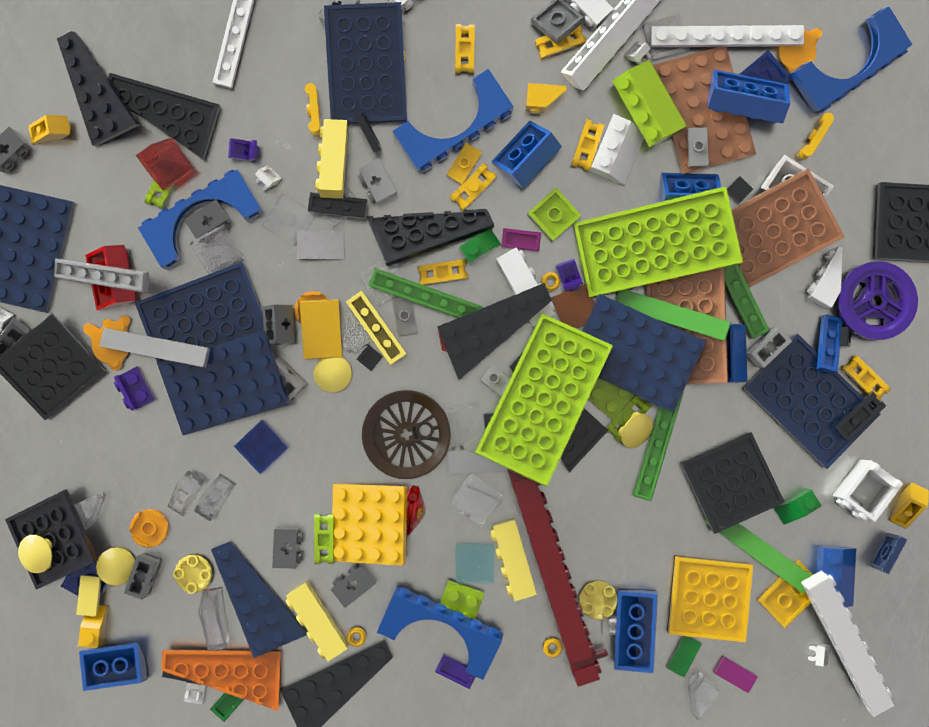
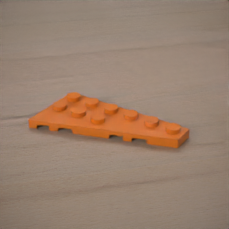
M162 650V671L279 711L281 651H270L253 658L251 651Z

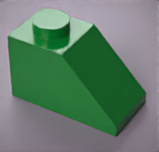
M489 229L461 245L459 250L468 264L471 265L499 247L501 243L492 229Z
M805 488L787 499L785 503L773 509L783 525L809 515L822 507L812 489Z

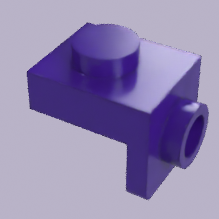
M235 138L229 140L228 158L251 162L258 157L259 146H257V140L246 141Z
M575 259L556 265L565 290L574 291L580 288V285H583Z

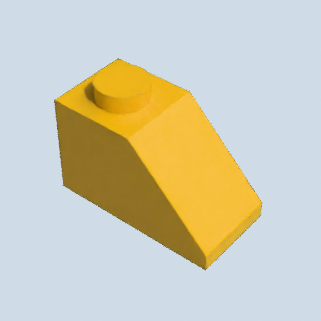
M528 83L526 110L532 114L545 112L565 95L567 86Z
M45 115L28 125L31 144L61 140L70 135L71 129L67 116Z
M911 482L901 493L889 521L907 529L928 507L929 490Z
M99 605L98 616L96 617L84 615L80 626L78 647L99 648L104 644L108 613L107 605Z

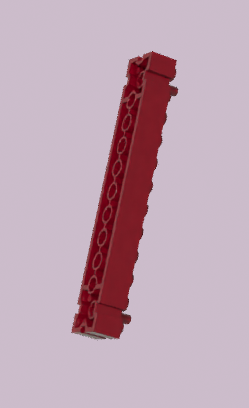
M507 469L577 687L600 680L599 674L602 671L597 659L607 657L608 653L606 649L595 652L591 640H587L586 636L590 634L585 621H581L580 618L584 615L579 603L575 602V598H578L573 584H569L568 581L572 578L567 565L564 566L562 562L566 559L561 547L557 546L556 542H559V537L555 528H551L550 523L554 522L550 511L545 509L544 505L548 503L543 491L540 492L538 486L541 484Z

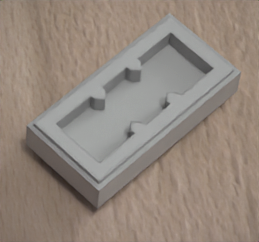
M707 127L688 128V167H708Z
M400 297L392 298L398 336L418 333L412 301Z

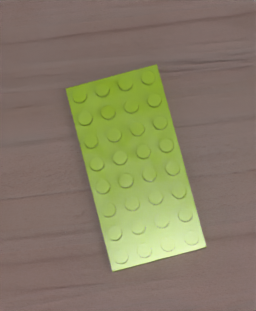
M726 186L574 223L590 298L599 296V294H610L743 263Z
M542 313L475 453L547 487L613 345Z

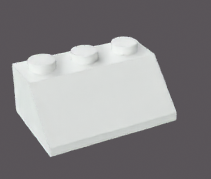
M613 114L589 171L625 185L644 140L638 126L630 120Z
M784 155L770 172L761 188L767 191L807 168ZM811 172L826 199L834 185Z

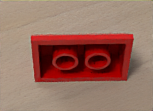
M125 245L103 246L85 255L87 263L129 269L128 253L126 252ZM91 284L96 311L123 306L136 301V293L133 290Z

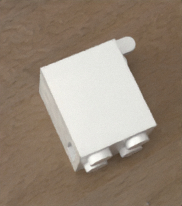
M859 459L832 496L837 499L836 503L844 509L852 510L851 514L857 519H862L865 522L868 520L876 522L903 484L900 480H897L882 469L879 464L871 460ZM852 496L853 498H855L857 501L861 503V506L849 497Z

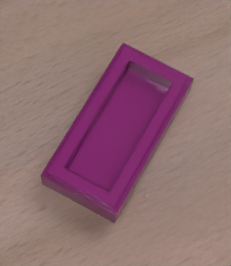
M503 228L501 248L514 249L517 247L518 250L539 252L541 232Z
M724 656L714 671L716 675L747 693L750 692L758 678L754 673Z

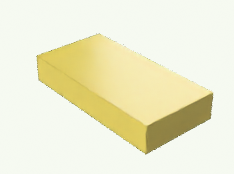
M80 576L76 615L98 616L101 579L99 576Z

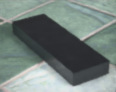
M310 192L308 212L365 219L368 200L345 196L343 198H321L319 193Z

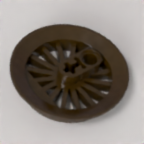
M401 390L380 398L368 411L362 426V443L371 463L382 473L398 479H414L434 470L444 459L450 444V425L445 412L435 400L417 391ZM401 402H410L407 422L405 421ZM398 403L402 423H400L390 408L394 404ZM417 403L422 407L411 423L413 405ZM425 408L431 412L432 415L422 422L416 423ZM387 409L398 426L383 418L381 414ZM435 418L438 426H433L428 421ZM380 420L395 430L383 429ZM422 425L430 427L431 432L429 435L424 436L420 433ZM404 429H407L408 432L412 431L409 440L401 436L404 433ZM439 429V438L431 437L434 430ZM383 432L394 435L384 438ZM395 439V441L386 446L385 441ZM420 440L436 441L438 445L434 450ZM398 443L397 447L395 448V450L389 458L387 450H389L391 447ZM415 443L433 453L431 457L426 460ZM402 446L400 464L398 466L391 462ZM411 446H413L423 463L415 466ZM406 447L408 448L411 467H403Z

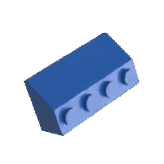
M714 69L707 99L708 109L715 112L722 111L735 116L742 115L751 119H762L770 123L783 124L790 106L789 85Z
M618 591L614 670L654 672L658 591Z

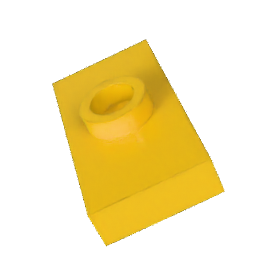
M466 142L446 176L462 185L479 160L482 152Z

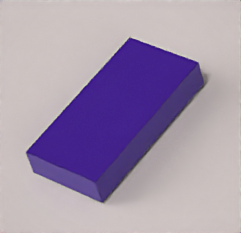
M443 653L435 670L436 673L470 689L475 679V676L466 673V664Z

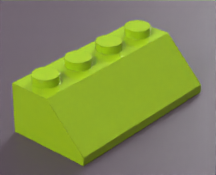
M650 60L625 71L612 80L649 147L660 144L687 127Z

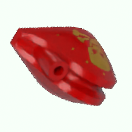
M412 485L407 491L406 535L408 536L425 515V505L419 486Z

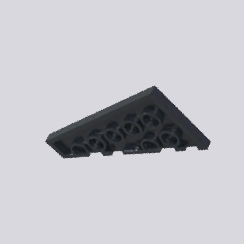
M70 31L57 38L92 146H98L141 125L130 113V108L120 99V94L109 78L99 69L97 61L92 59L87 47L78 34Z
M109 73L108 78L120 94V99L125 105L205 160L221 107L219 104Z
M487 209L464 210L463 212L455 213L444 211V213L434 214V212L403 214V216L392 217L391 215H384V217L376 218L367 216V221L387 267L494 228V223Z
M545 283L437 326L458 380L464 377L552 301Z
M522 352L521 355L510 365V367H511V369H512L513 372H514V370H515V368H516V366H517V364H518V362H519V360H520V358H521L523 352ZM585 408L561 456L569 473L609 431Z
M386 639L281 688V694L296 726L322 727L393 658Z

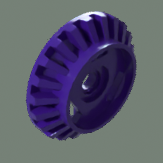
M874 261L862 264L846 275V278L841 283V292L838 295L839 299L837 302L841 318H843L845 325L853 333L865 339L885 340L901 334L912 323L917 312L918 294L912 279L904 270L888 262ZM860 282L864 283L865 286L857 299H854L853 294L857 285ZM887 284H890L893 287L897 296L896 302L893 296L891 295L887 287ZM875 295L882 299L880 306H875L872 302ZM866 318L884 319V325L867 324Z

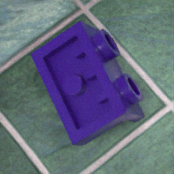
M139 366L121 375L114 376V385L118 392H122L124 396L123 403L127 409L137 411L156 401Z

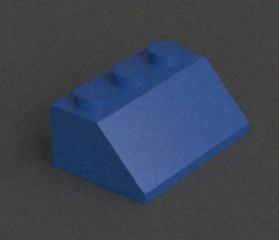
M529 120L491 162L511 181L524 188L562 146L552 132Z
M662 173L661 202L721 188L719 174Z
M731 324L727 334L728 383L748 382L746 325Z
M817 546L816 574L822 571L827 576L831 575L836 583V586H834L835 590L839 591L844 598V607L853 606L856 548Z
M139 643L79 651L83 691L137 684L148 680L146 660Z

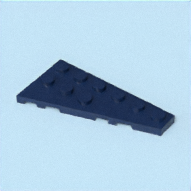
M230 542L211 549L253 658L307 635L303 627Z

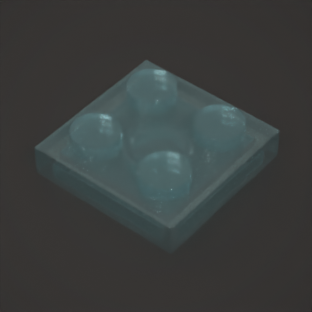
M455 544L456 583H494V544Z

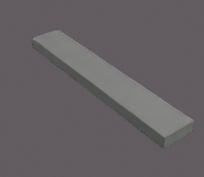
M55 258V278L148 292L149 272Z
M108 328L103 329L99 345L103 348L204 368L207 366L210 348Z

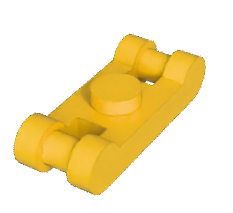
M456 24L455 73L468 72V74H474L475 25L462 26V24ZM461 34H469V38H461ZM461 59H469V63L461 64Z
M580 25L571 33L575 34L576 39L572 40L571 34H569L558 45L547 36L536 39L535 43L540 48L541 52L539 54L541 59L584 45L587 39L582 34V26ZM551 42L553 47L548 49L546 43Z
M308 83L305 86V92L310 100V104H307V114L311 116L308 128L312 135L319 136L321 117L318 90L313 83Z
M825 113L818 119V128L813 129L808 136L810 141L798 151L800 159L805 160L815 152L834 121L832 113Z
M586 119L571 166L584 167V170H590L604 124L592 123V120ZM588 131L596 132L595 136L588 134ZM581 153L588 155L587 160L580 158Z
M485 163L481 164L450 196V199L453 202L456 201L460 205L459 208L463 211L497 178L494 172L491 173L487 169L488 166ZM481 174L487 178L484 182L479 179ZM464 192L469 196L466 200L461 196Z
M466 259L417 266V271L420 273L421 278L419 284L429 285L468 279V272L465 270L467 265ZM452 267L458 268L457 274H453ZM433 270L434 277L428 278L427 271Z
M857 355L851 359L848 365L846 364L842 368V371L866 394L874 391L872 388L877 385L879 389L876 392L874 391L879 401L884 394L891 390ZM857 366L861 369L858 374L854 371Z

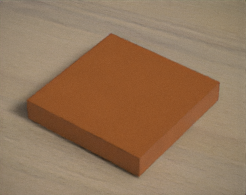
M587 284L580 286V288L574 291H566L551 297L560 322L576 329L585 326L595 305L593 298L589 297Z

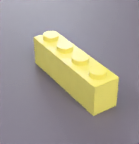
M324 119V126L320 127V138H323L318 148L321 161L317 162V173H320L319 179H316L315 188L319 190L321 198H343L349 131L347 120Z
M362 291L346 301L391 366L407 355Z
M515 519L493 524V530H490L493 542H498L499 548L496 549L498 560L502 559L504 567H501L504 579L508 578L510 585L506 586L509 597H514V601L537 595Z
M308 581L286 595L287 605L291 610L294 609L296 611L298 622L301 626L305 625L308 630L307 635L312 642H316L319 647L317 649L318 653L323 659L326 658L327 661H330L348 649V642Z

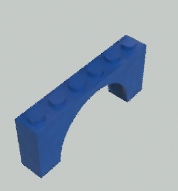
M889 6L880 9L866 19L871 33V51L866 64L857 74L848 79L833 78L821 72L812 61L802 64L789 74L812 112H824L829 109L831 102L843 99L848 90H855L862 85V80L874 77L879 68H886L893 63L891 61L896 56L899 58L908 52L907 49L913 44Z
M489 68L472 79V84L478 95L479 108L473 123L461 134L445 139L432 138L419 132L409 121L392 131L418 173L420 171L426 172L433 166L432 163L437 160L439 162L443 161L449 156V152L460 150L464 147L466 141L477 139L480 136V132L485 129L487 131L496 126L495 122L500 119L506 120L512 115L511 112L514 106Z
M238 169L226 172L222 179H215L207 184L208 187L205 189L194 191L188 199L177 201L174 207L163 209L158 213L159 216L153 219H146L141 223L142 225L138 229L161 268L167 269L182 260L177 249V230L183 217L194 207L203 203L213 202L217 199L220 203L237 209L246 221L263 212Z
M397 586L377 633L395 640L399 632L411 623L420 620L443 622L454 628L466 643L469 654L466 673L484 680L501 645L503 633L495 627L482 624L477 619L466 617L459 611L448 609L444 604L435 603L426 596L417 595L408 588Z

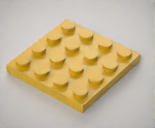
M333 484L334 561L406 565L407 486Z
M675 556L668 634L746 642L753 565Z

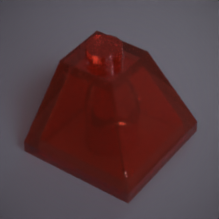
M173 138L153 143L136 155L143 167L163 191L195 169Z

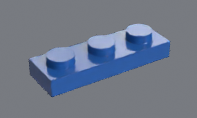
M828 314L821 316L817 359L818 370L832 374L838 372L842 318Z

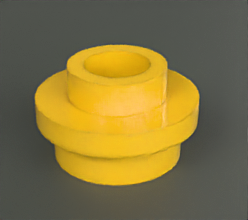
M549 272L542 277L541 284L545 283L548 291H555L560 286V278L557 274ZM553 279L554 284L551 286L548 285L547 280Z
M354 627L349 630L347 641L353 647L362 646L366 641V633L362 628ZM356 633L359 634L360 639L355 640L353 638V635Z
M556 638L547 639L543 645L544 653L550 658L558 657L563 649L561 642ZM551 644L556 645V649L554 651H551L549 649V646Z

